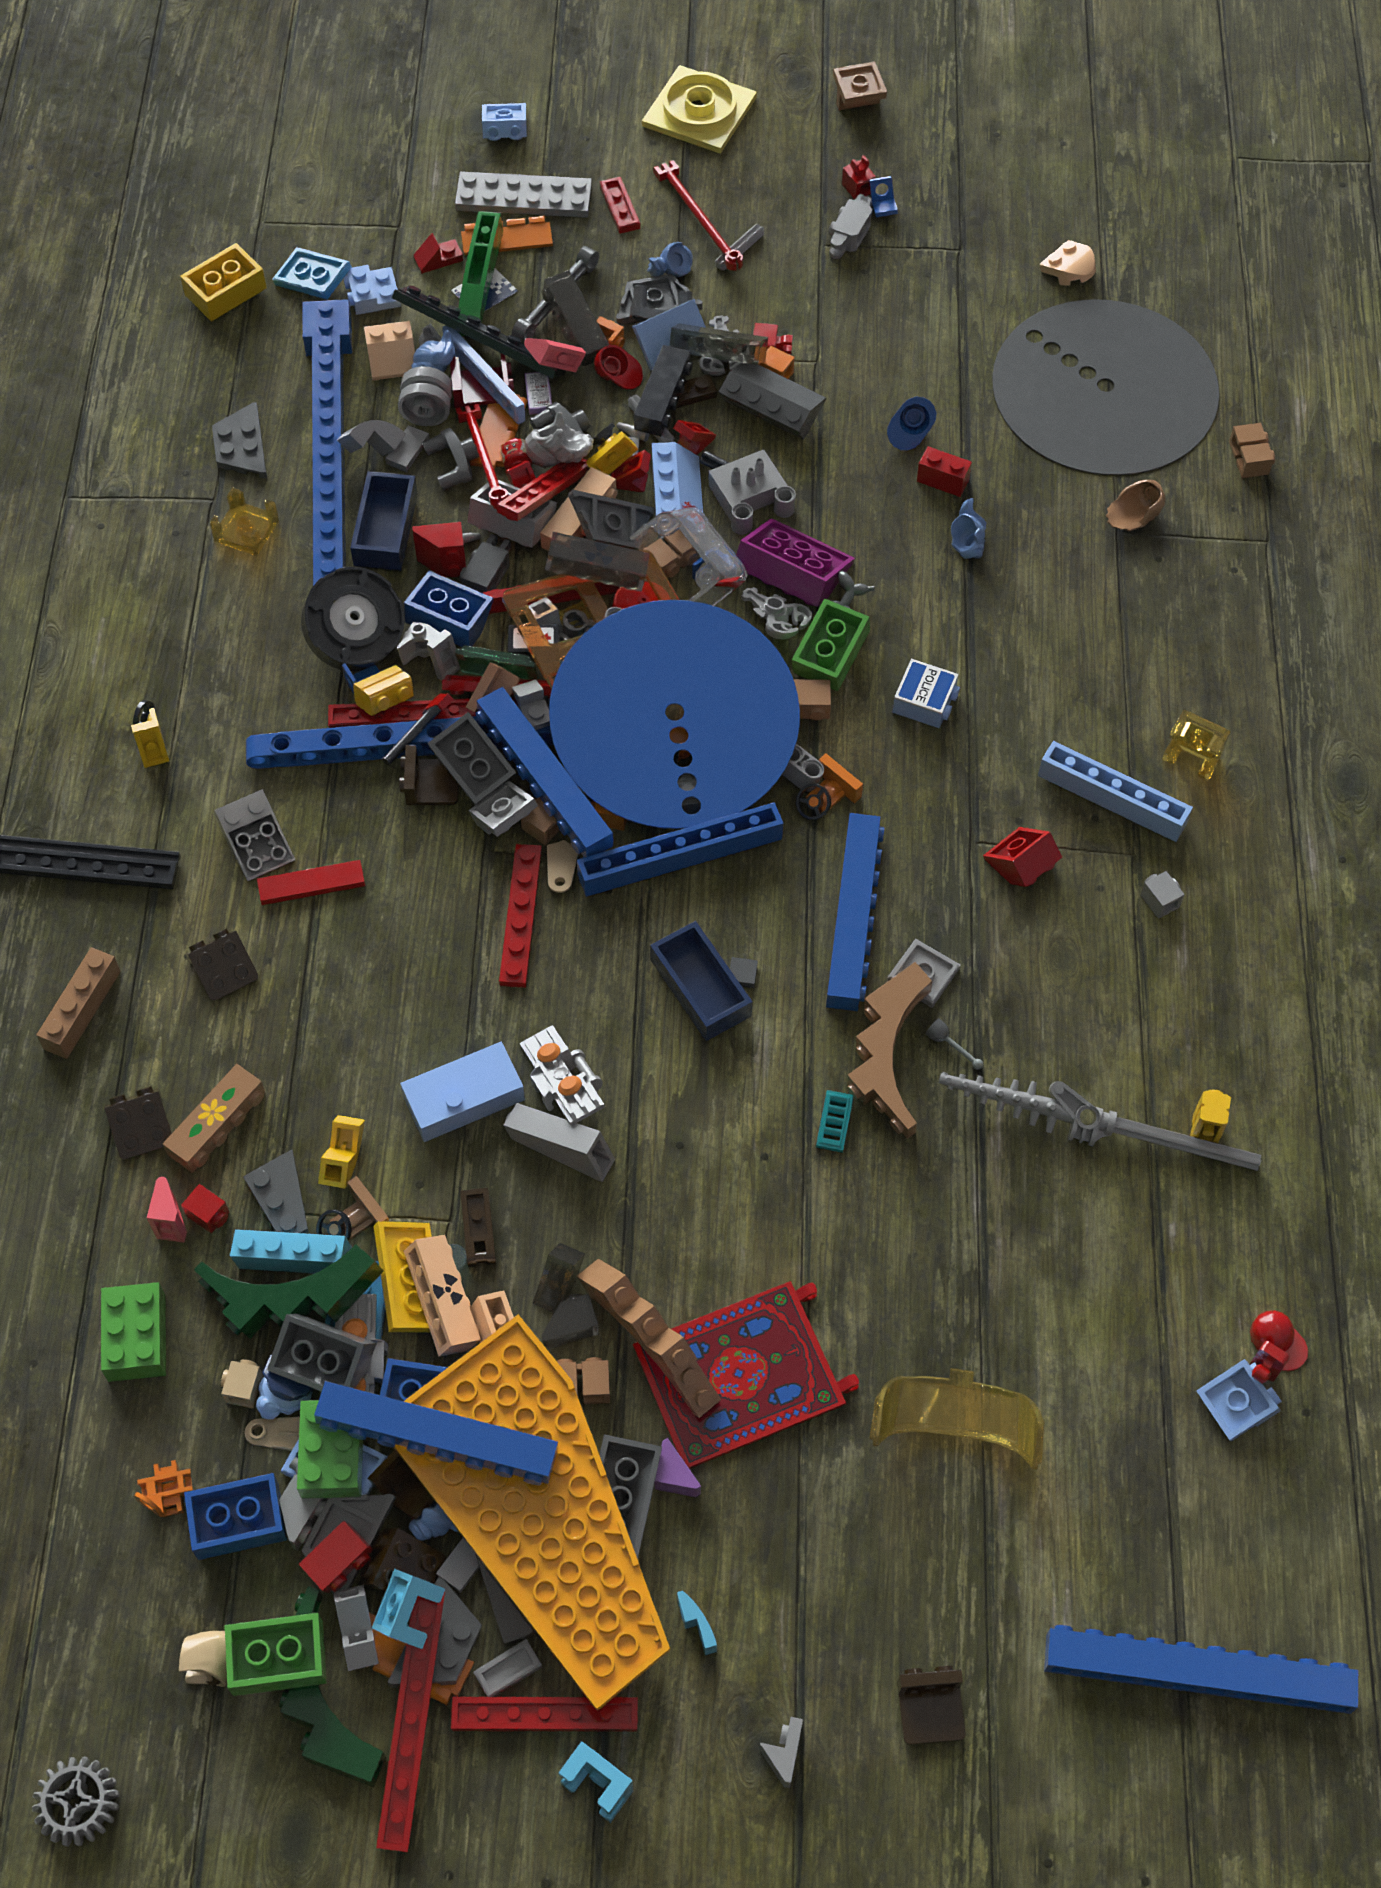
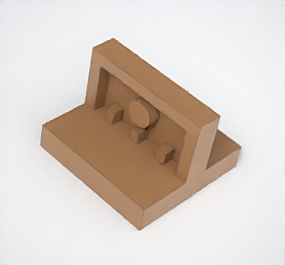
M875 62L833 69V77L837 85L836 105L838 110L880 103V99L887 98V90Z

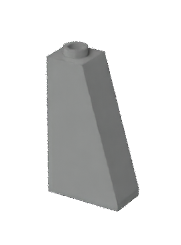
M516 1103L512 1112L505 1119L504 1127L512 1140L598 1181L603 1182L615 1161L604 1137L598 1130L578 1123L570 1125L566 1119Z

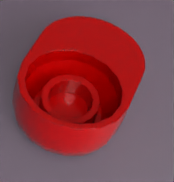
M608 345L596 354L594 368L600 378L613 381L619 387L627 390L634 389L641 384L643 369L640 363L624 349L617 345Z
M1275 1310L1265 1311L1259 1314L1253 1321L1250 1337L1257 1350L1260 1349L1264 1341H1269L1290 1356L1282 1371H1294L1305 1363L1308 1356L1307 1344L1303 1337L1294 1329L1288 1316Z

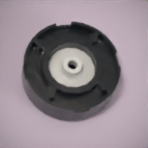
M361 567L339 568L320 578L310 590L301 615L302 632L311 651L321 661L339 670H343L342 664L344 663L350 671H362L383 662L399 642L405 623L403 603L392 589V584L380 574Z

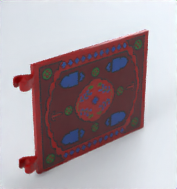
M789 1281L672 1328L673 1331L684 1337L697 1357L696 1362L721 1398L717 1404L700 1418L693 1414L682 1396L638 1342L633 1344L673 1444L689 1469L844 1406L846 1402L842 1394L853 1392L859 1388V1380L855 1374L848 1375L836 1382L802 1307L801 1302L810 1301L817 1297V1288L814 1283H808L795 1291L792 1282Z

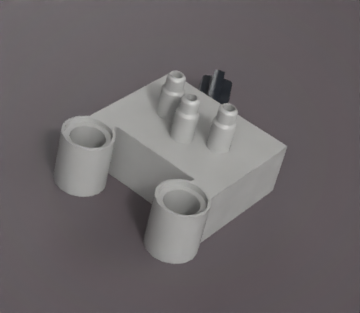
M765 450L730 463L708 451L702 453L700 463L713 469L709 471V488L730 519L731 528L735 533L741 535L749 533L753 526V511L774 503L775 514L782 518L790 517L795 512L796 492L786 484Z

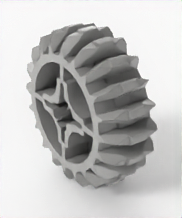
M70 1757L67 1768L62 1761H59L57 1763V1773H54L51 1769L46 1771V1774L50 1777L47 1783L44 1780L38 1781V1785L43 1788V1791L33 1793V1798L41 1801V1803L32 1806V1811L41 1814L34 1821L37 1825L44 1824L41 1833L45 1836L51 1834L50 1840L57 1843L62 1838V1844L68 1847L74 1838L75 1844L82 1846L84 1835L90 1842H93L95 1840L93 1831L97 1830L104 1834L106 1830L101 1825L104 1820L108 1823L114 1821V1818L108 1812L109 1810L116 1811L119 1807L116 1803L110 1802L119 1797L117 1790H110L117 1784V1781L113 1777L108 1778L110 1770L107 1767L100 1770L101 1763L95 1760L90 1764L87 1757H82L78 1765L77 1760L74 1757ZM87 1777L96 1781L99 1788V1799L88 1796V1785L85 1784ZM72 1779L71 1785L67 1790L57 1792L62 1784ZM76 1795L86 1801L81 1802L79 1805L76 1804L75 1808L66 1802L71 1801L73 1797L76 1799ZM52 1804L64 1807L63 1817L66 1819L65 1826H61L56 1822L52 1811ZM95 1811L86 1822L76 1826V1824L80 1823L84 1813Z

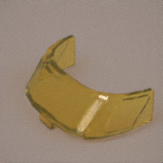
M950 1368L949 1378L898 1376L889 1380L875 1398L870 1440H873V1446L878 1447L887 1437L906 1432H928L978 1439L996 1443L1017 1452L1028 1462L1031 1469L1037 1470L1038 1464L1042 1462L1045 1423L1040 1409L1026 1395L998 1386L973 1382L974 1371Z

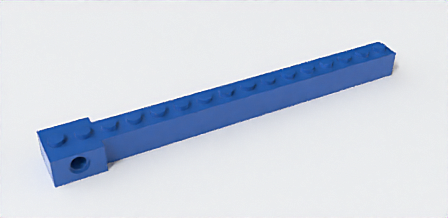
M349 299L303 302V341L306 356H312L313 586L320 578L334 572L336 569L346 567L344 447L337 440L344 433L343 354L352 353V317Z

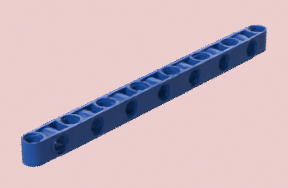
M472 716L484 732H489L486 725L482 726L477 717ZM461 717L432 720L409 745H416L418 756L435 755L427 743L434 739L432 737L438 736ZM417 721L252 735L246 739V764L251 768H271L382 759ZM550 726L536 730L547 746L554 745ZM489 733L486 734L498 750L503 748L500 743L496 744L492 740ZM406 749L397 758L405 755Z

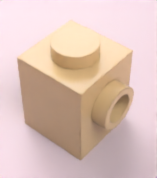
M250 1360L231 1361L229 1370H224L221 1379V1387H223L221 1394L226 1403L254 1408L259 1393L258 1387L263 1379V1373L260 1367L257 1366V1363Z

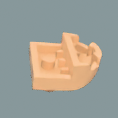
M1068 240L1040 263V270L1043 273L1058 277L1059 285L1069 286L1070 281L1078 279L1083 283L1089 280L1096 272L1094 253L1090 247Z

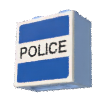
M911 659L894 697L892 713L940 728L943 719L948 720L952 710V706H950L951 700L956 701L960 691V687L957 686L959 674Z

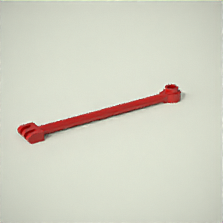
M669 161V167L666 163L661 164V169L658 166L653 167V172L659 181L668 179L724 254L726 268L737 271V260L738 268L741 269L743 267V255L738 250L730 249L676 177L679 175V167L675 161Z
M474 404V410H471L470 406H465L464 412H462L460 407L455 408L459 423L466 421L468 423L491 489L488 494L490 505L497 510L498 503L508 497V491L499 485L476 419L482 418L479 404Z

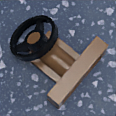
M356 1176L347 1183L351 1195L357 1202L344 1211L336 1209L325 1211L317 1221L316 1233L323 1235V1227L327 1229L328 1235L345 1236L350 1241L373 1224L375 1225L378 1221H390L383 1209ZM330 1213L338 1214L330 1220V1223L323 1222Z

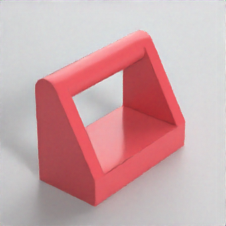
M526 338L524 342L525 347L539 365L575 373L586 354L583 348L546 339Z
M159 1177L155 1183L147 1220L157 1239L185 1243L187 1231L178 1203L167 1179Z

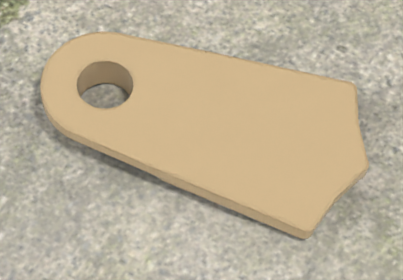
M565 840L547 845L548 886L556 893H563L570 889L578 854L573 849L572 844ZM564 882V885L558 886L556 883Z
M300 1417L252 1420L245 1428V1437L252 1445L292 1451L299 1439ZM262 1427L263 1432L260 1435H253L254 1428Z

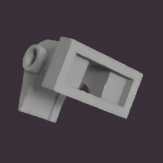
M413 622L408 631L404 633L401 642H398L396 645L402 665L407 664L417 656H430L436 676L441 681L447 675H454L462 668L452 634L447 630H443L440 633L428 624Z

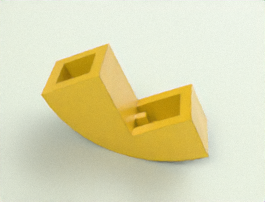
M340 1115L333 1120L330 1148L321 1157L318 1184L339 1188L347 1187V1182L352 1177L359 1155L365 1120Z

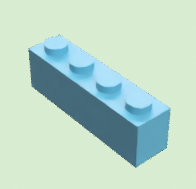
M235 1230L230 1257L239 1269L317 1273L339 1260L352 1246L345 1236Z

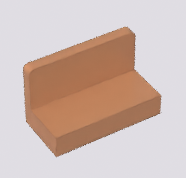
M489 663L466 708L477 712L476 701L501 687L511 697L513 694L512 687L518 685L520 678L494 663Z

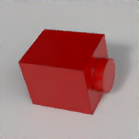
M201 1184L181 1204L185 1215L211 1234L216 1228L224 1225L230 1213L226 1202Z

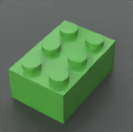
M824 598L792 658L793 673L809 680H830V688L839 691L870 632V617Z
M159 1282L101 1288V1371L108 1382L166 1376L165 1293Z
M319 1400L300 1401L297 1491L301 1499L361 1497L363 1440L349 1436L347 1431L337 1429V1432H329L319 1427L320 1424H316L314 1417Z
M319 1613L225 1625L227 1688L233 1696L327 1684L323 1621Z

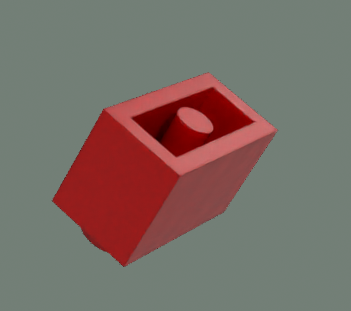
M928 446L919 462L916 482L961 497L969 481L972 462Z
M343 1521L299 1565L322 1591L326 1593L336 1592L348 1581L346 1576L354 1568L359 1570L370 1560L368 1555L373 1549L351 1524Z

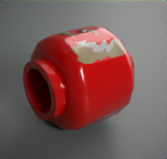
M512 438L501 447L502 461L506 470L524 461H529L530 465H533V462L527 455L524 439Z

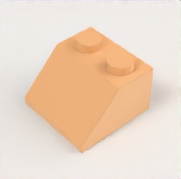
M410 321L364 327L372 381L403 377L404 373L412 368L411 365L413 364V355L415 353Z

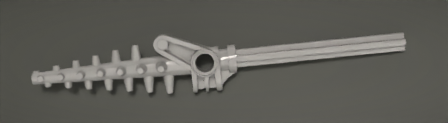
M942 1072L939 1078V1083L948 1086L947 1089L953 1090V1088L963 1090L966 1097H969L971 1093L981 1096L980 1103L986 1104L988 1098L997 1101V1111L1002 1112L1005 1104L1014 1106L1013 1118L1018 1119L1022 1109L1031 1111L1029 1125L1035 1126L1040 1114L1047 1116L1046 1132L1048 1133L1052 1132L1057 1119L1071 1123L1068 1140L1070 1141L1076 1138L1079 1139V1143L1087 1141L1089 1146H1094L1098 1139L1116 1133L1258 1171V1167L1261 1164L1260 1159L1262 1155L1120 1118L1117 1117V1112H1103L1102 1108L1093 1106L1061 1081L1050 1085L1049 1093L1053 1098L1036 1095L1037 1082L1031 1081L1027 1092L1018 1091L1019 1081L1015 1079L1009 1089L1000 1087V1078H995L993 1085L983 1083L982 1076H978L976 1081L965 1079L966 1075L964 1074L956 1077ZM1085 1109L1090 1110L1094 1116L1092 1123L1089 1125L1083 1124L1080 1120V1114Z

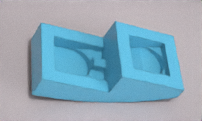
M684 1591L677 1592V1602L685 1629L697 1626L705 1655L717 1652L714 1634L704 1614Z

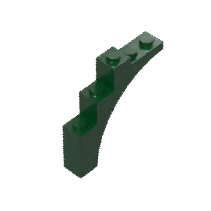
M357 1244L339 1260L323 1270L300 1280L281 1284L255 1285L235 1281L217 1273L202 1261L194 1269L201 1276L198 1282L209 1293L213 1289L219 1293L216 1299L225 1307L222 1313L229 1319L226 1325L236 1335L239 1336L243 1332L250 1339L270 1318L282 1327L286 1314L307 1316L314 1309L323 1319L329 1315L337 1322L384 1272L377 1262Z
M308 1586L305 1594L301 1593L294 1608L297 1611L295 1616L318 1613L323 1599L318 1589ZM319 1685L291 1688L290 1690L285 1689L279 1702V1707H281L280 1713L285 1719L312 1728L311 1733L307 1732L301 1743L300 1750L303 1751L302 1757L304 1760L375 1787L386 1759L384 1752L362 1741L342 1725L329 1709Z

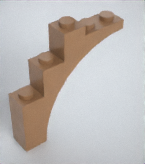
M916 962L865 998L864 1013L874 1024L856 1036L855 1050L859 1057L866 1062L848 1074L847 1090L854 1096L853 1098L855 1100L859 1098L864 1105L872 1100L875 1108L881 1114L885 1112L891 1119L890 1124L898 1134L903 1133L907 1139L916 1133L917 1123L905 1107L896 1087L893 1072V1051L896 1038L904 1021L914 1007L932 989V980Z
M597 1259L577 1275L590 1298L606 1309L636 1339L667 1376L695 1416L700 1418L721 1400L696 1362L697 1357L684 1337L667 1326L655 1306L638 1295L625 1274Z

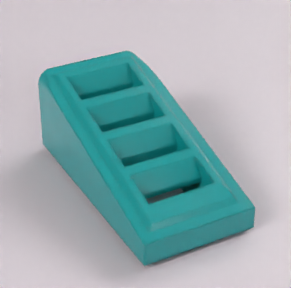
M827 1090L816 1148L843 1153L853 1104V1095ZM828 1113L843 1115L844 1119L828 1116ZM826 1124L840 1126L842 1130L826 1127ZM824 1134L840 1137V1140L838 1141L823 1137Z

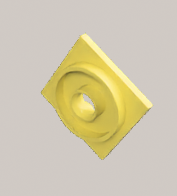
M679 65L643 118L642 127L721 154L756 100L757 92L730 83L717 74L698 72ZM701 100L705 105H695L691 102Z

